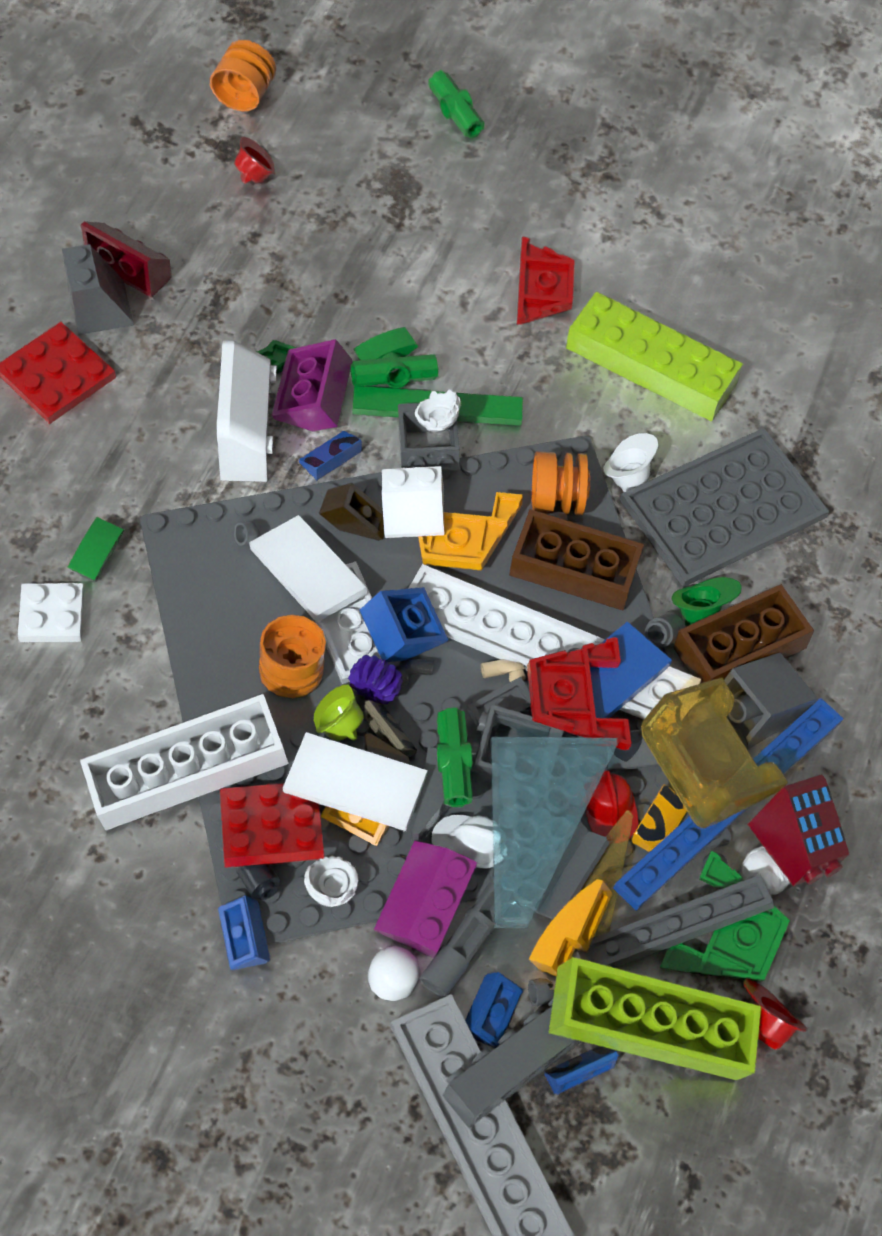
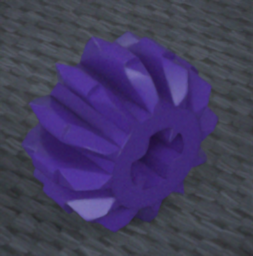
M363 655L362 658H359L351 668L348 677L350 687L355 689L358 695H362L366 700L369 699L382 704H388L390 701H393L394 697L398 695L403 682L402 674L395 669V665L386 662V659L381 660L374 655L372 657Z

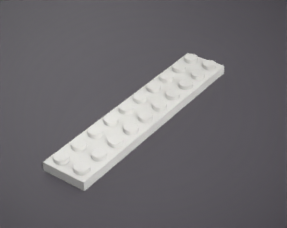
M422 564L409 588H425L448 638L500 660L520 662L526 670L530 659L564 650L566 652L579 650L583 645L591 643L597 645L605 640ZM668 667L619 710L657 726L665 727L667 730L677 734L697 692L701 679L673 667Z

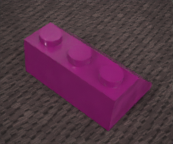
M336 339L288 350L272 412L274 420L313 432L338 426L353 360Z
M414 841L375 925L374 931L434 958L477 862L448 848Z

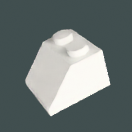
M441 466L382 469L385 538L444 535V485Z

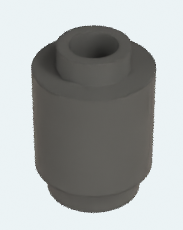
M674 613L664 614L648 622L645 629V637L658 648L666 647L676 642L679 630L685 628L684 622Z

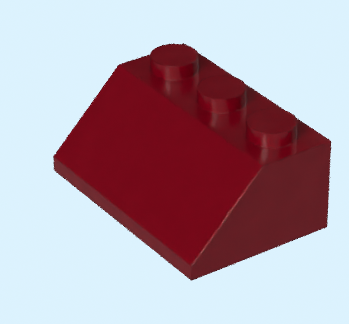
M84 221L81 224L84 245L90 244L127 285L152 298L172 278L170 259L164 254L155 252L141 241L134 240L125 235L121 230L105 223Z

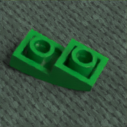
M402 327L372 337L353 348L360 360L381 359L388 353H397L401 357H405L419 346L406 327Z
M96 517L78 546L68 568L93 581H97L108 557L112 556L124 529Z

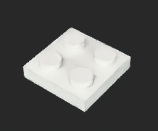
M83 583L22 584L18 625L19 642H81L84 599Z

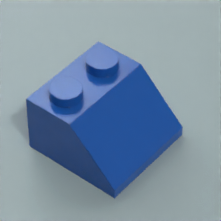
M424 587L380 591L359 609L381 659H386L387 663L408 660L448 641L447 635Z

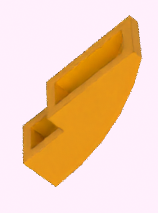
M597 879L581 890L550 922L529 957V960L540 971L557 976L558 966L571 959L575 948L584 952L588 951L613 894L604 881Z

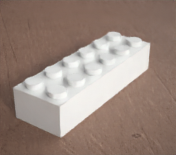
M264 694L80 760L96 814L105 830L288 764Z

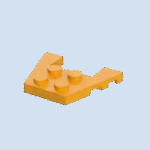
M496 492L491 517L444 512V535L418 537L423 564L482 570L521 508L523 502L522 494Z

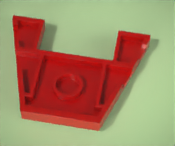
M618 638L606 639L605 643L597 645L593 643L583 645L581 649L571 652L564 650L530 659L527 665L532 721L615 748L629 750L631 736L628 719L596 718L590 667L618 668L621 662Z

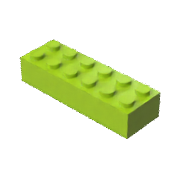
M597 291L570 326L566 349L711 422L737 385L743 363Z
M572 957L558 966L549 1033L739 1080L755 1073L761 1006Z

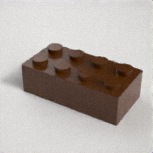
M530 509L512 556L509 576L623 611L644 544Z
M780 584L680 629L674 650L690 674L701 679L699 687L706 696L716 691L735 667L777 653H781L784 658H787L807 649L814 629L783 585Z

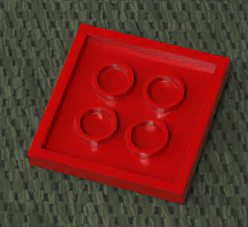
M59 322L0 362V378L49 424L116 378L115 370L62 322Z
M285 783L220 789L225 868L324 859L319 803L284 793L283 786Z

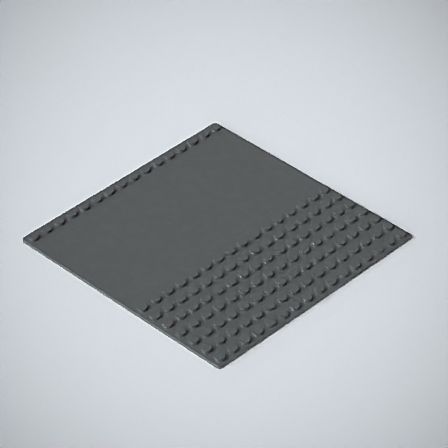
M579 436L462 457L459 462V470L442 471L444 512L491 517L496 492L522 494L523 502L482 570L434 565L426 566L603 639H607L627 621L645 636L646 626L654 617L637 570L623 611L509 576L513 553L530 509L532 510V472L536 451L555 452L558 466H563L566 453L572 454L573 466H575L578 453H586L590 470L589 498L587 499L583 515H575L573 501H571L570 512L567 514L568 521L626 538L590 437ZM382 472L141 516V528L183 723L264 694L288 761L287 765L224 788L285 783L306 732L332 740L324 733L316 731L314 712L318 704L336 687L350 684V682L341 683L327 647H325L322 681L314 691L306 696L296 698L281 697L269 691L262 683L259 674L260 640L262 631L268 623L278 617L287 615L304 616L314 622L315 620L252 552L250 545L240 546L236 543L234 538L235 525L238 522H252L259 529L260 537L299 515L345 565L352 562L357 563L372 598L380 591L408 589L423 564L418 537L385 538L384 534L383 540L377 541L340 531L319 514L327 490L351 482L383 509ZM556 501L553 513H563L561 501ZM448 638L446 643L408 660L400 661L399 665L395 666V669L402 674L403 682L401 689L393 701H390L388 704L379 702V704L387 709L417 749V753L409 758L410 765L424 769L428 747L437 748L439 743L437 714L446 708H458L461 711H465L467 742L471 743V747L473 742L479 743L481 732L477 730L476 724L466 709L471 703L510 683L509 674L483 678L481 663L500 659ZM664 647L659 648L663 653L667 655ZM524 670L526 675L524 683L529 689L528 672ZM353 689L355 700L364 715L365 702L369 699L366 700L365 697L358 695L356 690ZM529 709L522 714L532 716V711ZM618 710L610 717L613 719H628L630 731L660 727L622 710ZM686 713L677 734L666 729L669 765L610 771V773L620 775L628 782L633 792L638 812V826L664 784L670 787L690 806L680 824L716 793L712 781L697 773L687 760L685 744L688 737L694 731L688 713ZM363 718L362 723L356 729L357 739L355 741L347 737L337 742L364 750L366 734L379 737ZM502 724L491 731L483 761L535 777L546 737ZM563 731L549 786L544 793L470 771L473 793L472 803L463 807L450 806L439 821L451 815L485 816L493 820L505 833L508 841V852L504 860L495 867L487 869L475 867L460 903L478 900L490 883L492 875L498 872L515 848L517 840L537 814V806L543 795L550 794L556 796L563 802L564 814L557 820L560 824L569 814L577 817L588 831L592 832L587 820L582 790L589 779L603 774L607 770L602 743ZM220 789L199 796L221 906L243 896L252 898L237 874V867L225 868ZM418 801L407 830L403 831L389 826L378 846L320 817L324 855L328 858L330 856L342 857L343 861H348L355 867L359 880L355 895L347 903L339 906L327 907L321 905L308 893L304 882L308 866H311L315 861H320V859L272 863L271 866L281 880L280 885L277 887L278 891L269 899H255L259 903L267 945L377 922L412 847V832ZM319 804L320 816L325 808V805ZM434 827L424 838L423 843L433 845L432 831ZM726 828L704 850L728 845L731 840L729 829ZM633 836L619 844L609 843L590 875L634 866L649 852L632 843Z

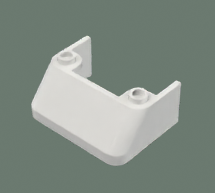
M223 340L217 416L220 480L267 482V454L273 453V436H267L269 393H272V383H276V366L271 365V360L232 340Z

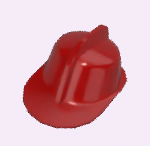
M242 137L240 140L241 149L234 165L241 173L240 178L244 184L250 180L260 184L271 174L275 175L274 162L258 143L250 138Z
M605 770L603 774L593 776L585 783L582 790L587 820L592 832L606 837L611 844H619L629 840L638 827V812L633 792L628 782L620 775L610 773L609 770Z
M751 979L744 980L745 989L755 1000L754 1005L761 1006L758 1039L770 1048L778 1050L797 1030L807 1031V1027L795 1018L773 993Z

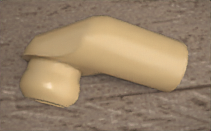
M501 659L481 663L483 678L509 674L510 682L519 677L523 681L526 678L524 673L526 669L520 662Z

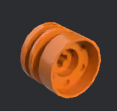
M249 40L232 42L210 76L211 90L217 99L227 107L238 111H251L259 104L266 89L276 75L277 67L269 52L257 43Z
M536 451L532 472V510L545 514L553 513L556 501H561L563 513L569 514L571 501H573L575 515H583L590 493V470L586 453H578L575 466H573L572 454L566 453L563 466H558L555 452Z
M287 615L271 621L262 631L259 674L262 683L269 691L281 697L296 698L306 696L314 691L322 681L326 640L322 629L314 621L304 616Z

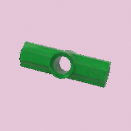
M443 70L434 72V75L428 80V86L439 100L444 117L446 119L452 118L464 136H468L470 139L477 137L484 130L485 123L473 108L469 92L466 89L460 90L450 75Z
M388 353L381 359L353 361L350 373L354 387L388 384L392 388H401L408 382L436 380L439 368L435 354L401 357L397 353Z
M446 708L437 714V731L439 736V743L437 744L438 772L442 774L444 804L451 807H463L472 803L473 793L470 771L472 770L471 743L467 742L465 711H461L458 708Z

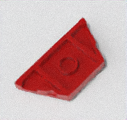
M522 237L516 323L519 325L570 310L573 305L575 260L565 255L557 254L546 246L540 249L530 244V239L527 237Z

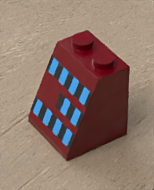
M822 774L783 786L747 824L792 886L804 882L810 885L823 875H826L827 878L833 876L842 869L841 862L850 854L829 786Z

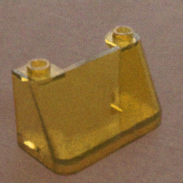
M723 678L665 694L643 720L641 727L642 736L693 822L700 828L713 826L778 793L783 786L788 784V781L776 764L766 762L757 767L727 719L728 714L733 709L734 696Z

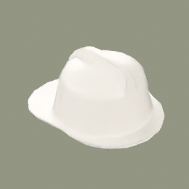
M641 433L623 440L603 466L604 473L612 477L613 481L622 488L623 492L643 484L650 476V462L658 450V439L654 435Z
M451 815L439 821L432 831L433 845L448 848L476 861V867L487 869L497 866L504 860L508 852V841L505 833L493 820L485 816Z

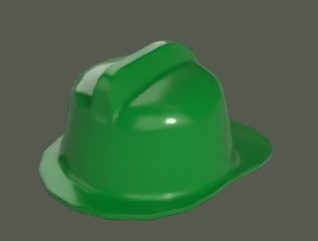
M717 577L677 590L673 593L671 600L674 605L680 608L684 625L689 626L720 612L722 605L733 601L741 594L742 586L740 582L733 578Z

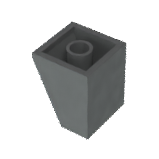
M90 244L63 248L62 253L78 335L133 326L134 323L124 281Z
M777 653L733 668L703 707L712 719L727 721L739 729L746 739L748 749L792 724L818 698L781 653Z

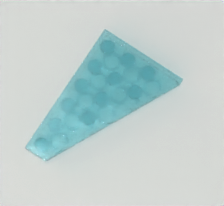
M491 738L494 928H528L616 750L617 738Z

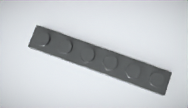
M760 874L594 937L588 951L578 950V953L582 960L617 968L773 909L774 903Z

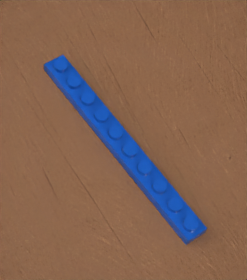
M820 698L615 883L613 889L637 911L839 726L844 718Z

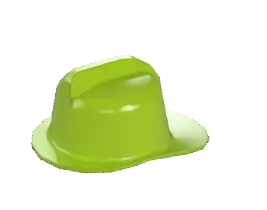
M341 685L330 691L318 704L314 712L316 731L324 733L336 742L347 737L353 741L357 739L356 729L362 723L364 715L355 700L353 689L349 685Z

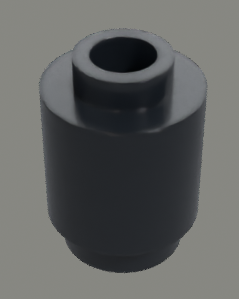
M271 864L237 866V874L252 898L266 900L278 891L277 887L280 885L281 880Z

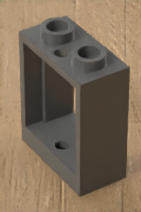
M420 403L398 404L401 468L441 466L442 471L459 470L460 447L457 420L451 427L444 430L449 431L450 447L408 448V432L432 431L426 430L415 417V410Z
M492 704L488 713L482 712L477 730L481 731L482 734L479 743L473 742L471 747L472 761H474L471 771L544 793L549 786L563 731L532 721V716ZM494 722L546 737L535 777L483 761Z

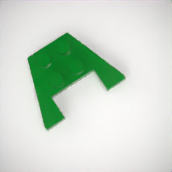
M713 851L710 852L699 877V880L718 889L744 881L737 871L732 870ZM774 906L773 909L714 930L704 953L682 943L668 948L659 968L669 971L743 980L751 979L763 982L790 920Z

